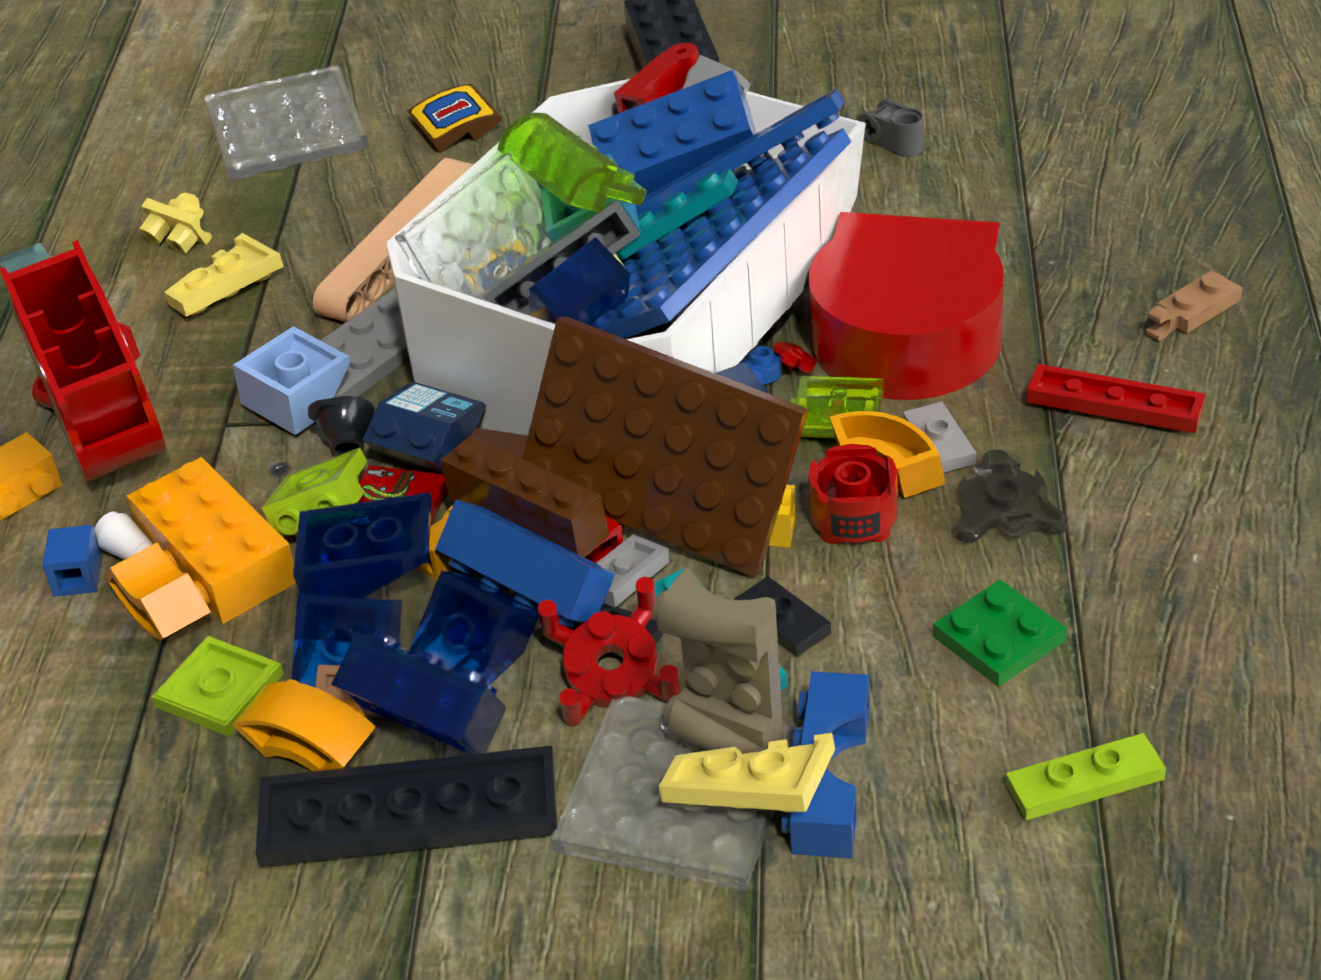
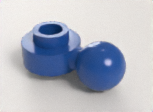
M754 347L741 360V363H745L763 385L775 382L782 376L781 356L769 347Z

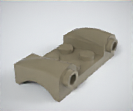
M685 568L668 590L662 591L657 596L652 610L653 619L657 620L660 632L680 637L682 646L685 687L679 695H674L667 703L664 721L669 724V731L673 736L706 751L736 747L742 754L766 750L768 749V742L784 739L775 600L769 597L753 600H731L719 597L701 585L693 570Z

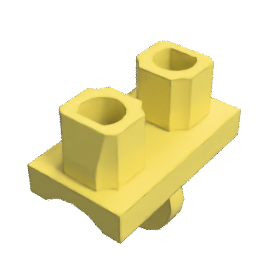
M184 192L176 199H171L169 205L147 198L141 206L148 217L139 230L149 242L159 245L166 234L170 232L166 242L176 252L186 255L195 242L207 246L212 239L211 234L202 231L200 227L203 209L200 208L198 197L194 194Z

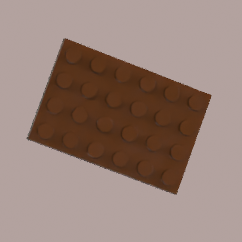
M562 316L556 320L522 459L601 494L605 515L609 518L756 577L761 572L809 409L572 318Z

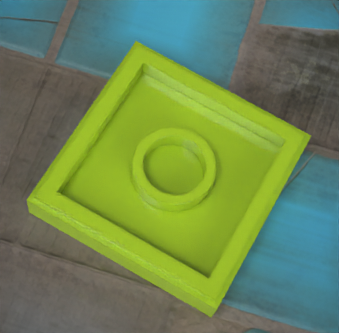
M207 636L152 695V700L157 709L230 737L236 730L232 724L265 686L278 682L284 675L281 663Z

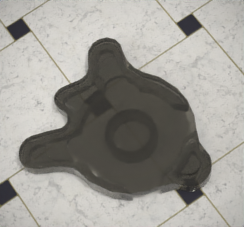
M990 450L983 455L981 462L976 465L974 475L968 479L962 478L959 499L963 516L955 525V537L961 542L973 543L990 529L1001 530L1005 538L1011 540L1018 539L1032 530L1059 535L1067 530L1068 517L1049 501L1048 487L1044 478L1037 470L1035 475L1032 476L1020 470L1021 463L1012 459L1007 452L1003 450Z

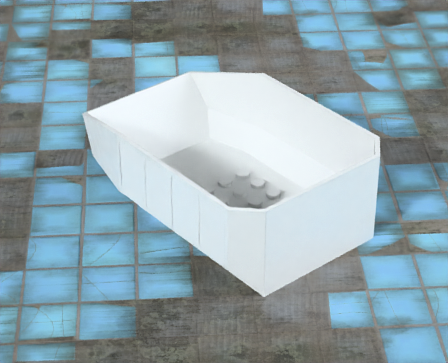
M629 79L549 97L386 242L414 382L484 402L486 407L477 428L528 435L555 324L460 293L449 269L505 229L513 230L531 256L540 251L546 244L552 242L546 233L541 190L532 172L566 156L569 157L575 171L596 161L588 125L619 114L614 92ZM749 91L746 93L757 133L804 107ZM627 100L628 107L631 108L635 101ZM839 116L836 121L818 130L817 126L813 125L802 131L805 137L797 142L800 147L804 146L808 139L821 131H825L829 135L840 129L845 130L852 142L670 322H667L673 324L666 332L627 340L713 373L736 366L757 345L762 336L792 306V303L809 285V271L813 259L821 248L833 239L840 212L851 211L858 191L865 123ZM779 144L768 150L773 158H776L784 148ZM747 163L740 166H746L748 170L751 169ZM562 308L561 310H559L558 312H556L554 315H552V316L549 317V318H552L553 316H555V315H557V314H559V313L564 314V313H565L564 309Z

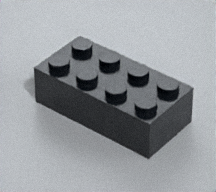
M624 0L627 38L640 70L663 51L680 43L695 44L698 48L699 56L702 55L719 63V56L694 0Z

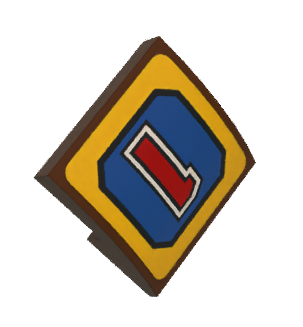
M472 83L440 91L407 110L413 121L440 153L466 133H469L476 141L503 120L500 114Z

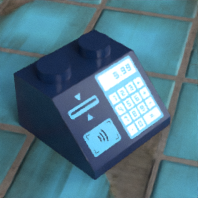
M411 382L379 402L362 440L383 459L427 473L444 475L440 459L471 436L473 430L477 428L486 405L481 401L417 382Z

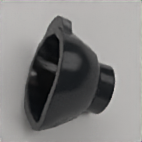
M340 396L317 400L307 407L309 419L316 422L324 440L330 443V450L333 454L339 456L357 448H361L363 451L364 441L362 439L375 413V408L371 402L362 397Z

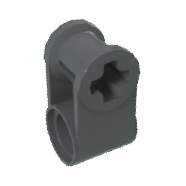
M887 98L880 101L875 110L864 112L856 119V121L865 123V141L888 149L896 155L903 157L916 156L925 148L923 113L918 109L909 108Z

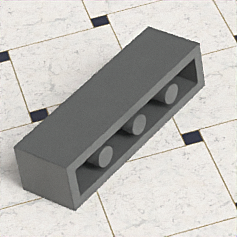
M618 200L608 202L476 295L475 298L529 315L641 234Z

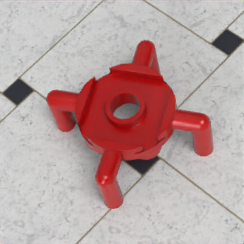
M641 577L637 580L636 593L638 604L629 618L612 615L608 612H597L588 621L572 630L560 624L555 602L544 600L538 605V613L544 636L565 647L563 665L571 688L564 689L560 693L559 699L563 719L567 725H579L592 705L604 708L614 707V704L628 700L631 703L641 698L646 692L669 702L671 697L680 694L679 672L674 665H664L659 671V676L656 675L658 661L656 643L645 628L652 617L653 605L656 600L655 585L651 578ZM614 652L621 655L624 660L618 668L607 670L598 665L599 658L606 653Z

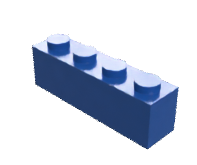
M457 499L454 502L435 548L451 557L449 561L450 566L469 574H474L475 570L484 574L481 582L495 589L506 591L507 588L516 591L514 599L522 604L538 609V605L542 601L552 600L557 606L559 622L570 627H574L576 621L586 622L593 614L600 612L616 574L482 506Z

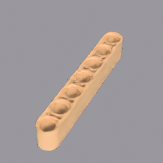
M450 158L441 160L319 284L313 296V309L315 313L342 322H348L351 318L376 302L394 283L386 242L474 164Z

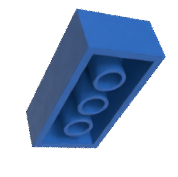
M734 70L588 125L596 160L610 153L631 185L635 201L757 133L746 95Z

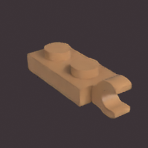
M1211 270L1159 301L1157 306L1148 312L1147 317L1156 322L1153 326L1146 329V334L1157 341L1165 339L1177 328L1187 334L1241 301L1243 287Z

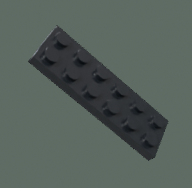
M551 745L261 777L255 852L259 867L559 834L553 747Z

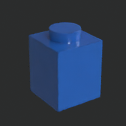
M93 525L49 529L42 566L53 597L97 592L103 555L98 546Z

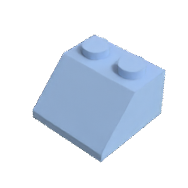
M293 326L233 364L240 404L296 435L315 422L308 417L307 407L317 400L334 398L350 364V358L343 352Z

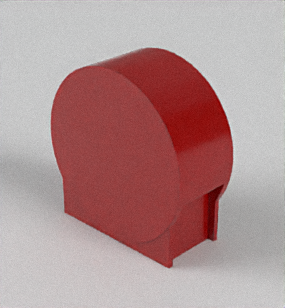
M840 212L833 239L825 244L817 253L809 271L812 350L820 367L836 382L851 390L877 392L879 398L892 400H919L942 396L960 390L981 378L996 362L1002 347L1004 269L1001 259L996 252L1000 222Z
M78 240L72 242L74 248L72 250L8 273L6 267L0 268V273L10 296L8 300L53 410L85 481L90 482L166 451V444L150 398L117 319L102 287L90 268Z

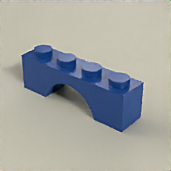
M811 671L809 690L800 691L798 718L799 720H804L803 727H795L793 747L815 744L814 735L832 733L835 750L830 759L831 761L837 754L848 748L866 744L870 712L869 675ZM826 768L806 812L782 811V833L791 834L792 854L853 859L857 825L856 786L842 781Z

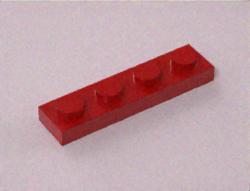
M1037 364L1027 388L1028 403L1196 433L1206 393Z

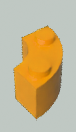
M875 411L847 412L830 417L837 446L846 444L869 445L876 448V455L883 457L885 460H887L888 455L894 460L898 470V490L904 498L946 484L938 450L930 438L914 424L900 417Z
M157 542L110 567L103 575L132 618L149 635L161 640L211 612L207 606L210 603V598L204 586L198 580L193 582L188 573H182L173 555L167 549L163 551Z
M292 679L265 686L232 724L264 757L280 756L289 758L307 767L312 772L343 768L375 728L365 718L362 708L355 702L347 699L340 700L323 690L301 684Z

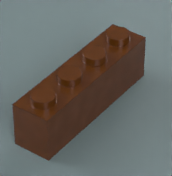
M469 436L440 459L449 497L453 502L457 499L482 506L582 557H586L609 536L602 496L597 492L472 436Z

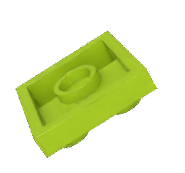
M361 448L287 475L261 507L269 524L281 536L292 534L300 536L313 530L318 525V522L323 520L338 522L352 515L355 512V505L364 494L358 482V475L367 464Z

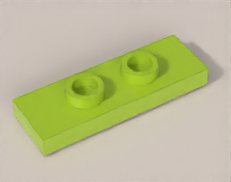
M1141 733L1006 773L1005 785L1024 819L1027 821L1165 780L1166 767L1146 735Z

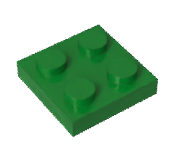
M999 579L934 622L933 637L996 686L1000 687L1064 643L1067 638V627Z

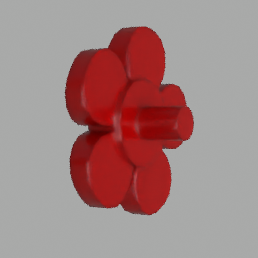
M776 342L773 350L781 355L780 360L786 364L785 368L788 371H792L797 366L805 373L813 372L817 360L808 352L803 351L798 345L787 342V344Z

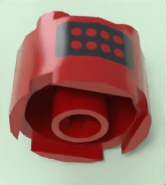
M846 444L826 450V458L820 460L817 464L816 459L811 463L808 473L810 517L814 527L820 531V538L824 542L829 544H838L840 542L857 543L868 540L881 542L890 536L891 527L896 522L898 513V470L890 456L887 455V460H885L883 457L876 455V448L872 446Z

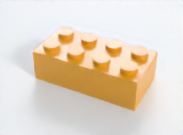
M202 457L184 464L181 468L154 482L146 484L126 496L136 525L153 544L157 542L163 551L167 549L173 555L182 573H188L193 582L198 580L204 586L210 598V603L207 606L222 624L299 582L289 543Z

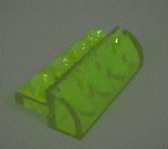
M530 113L518 118L506 129L497 148L499 152L567 205L601 213L607 197L640 206L643 203L647 190L634 181L635 175L619 168L614 159L601 154L596 146L582 140L580 134L567 129L547 113Z

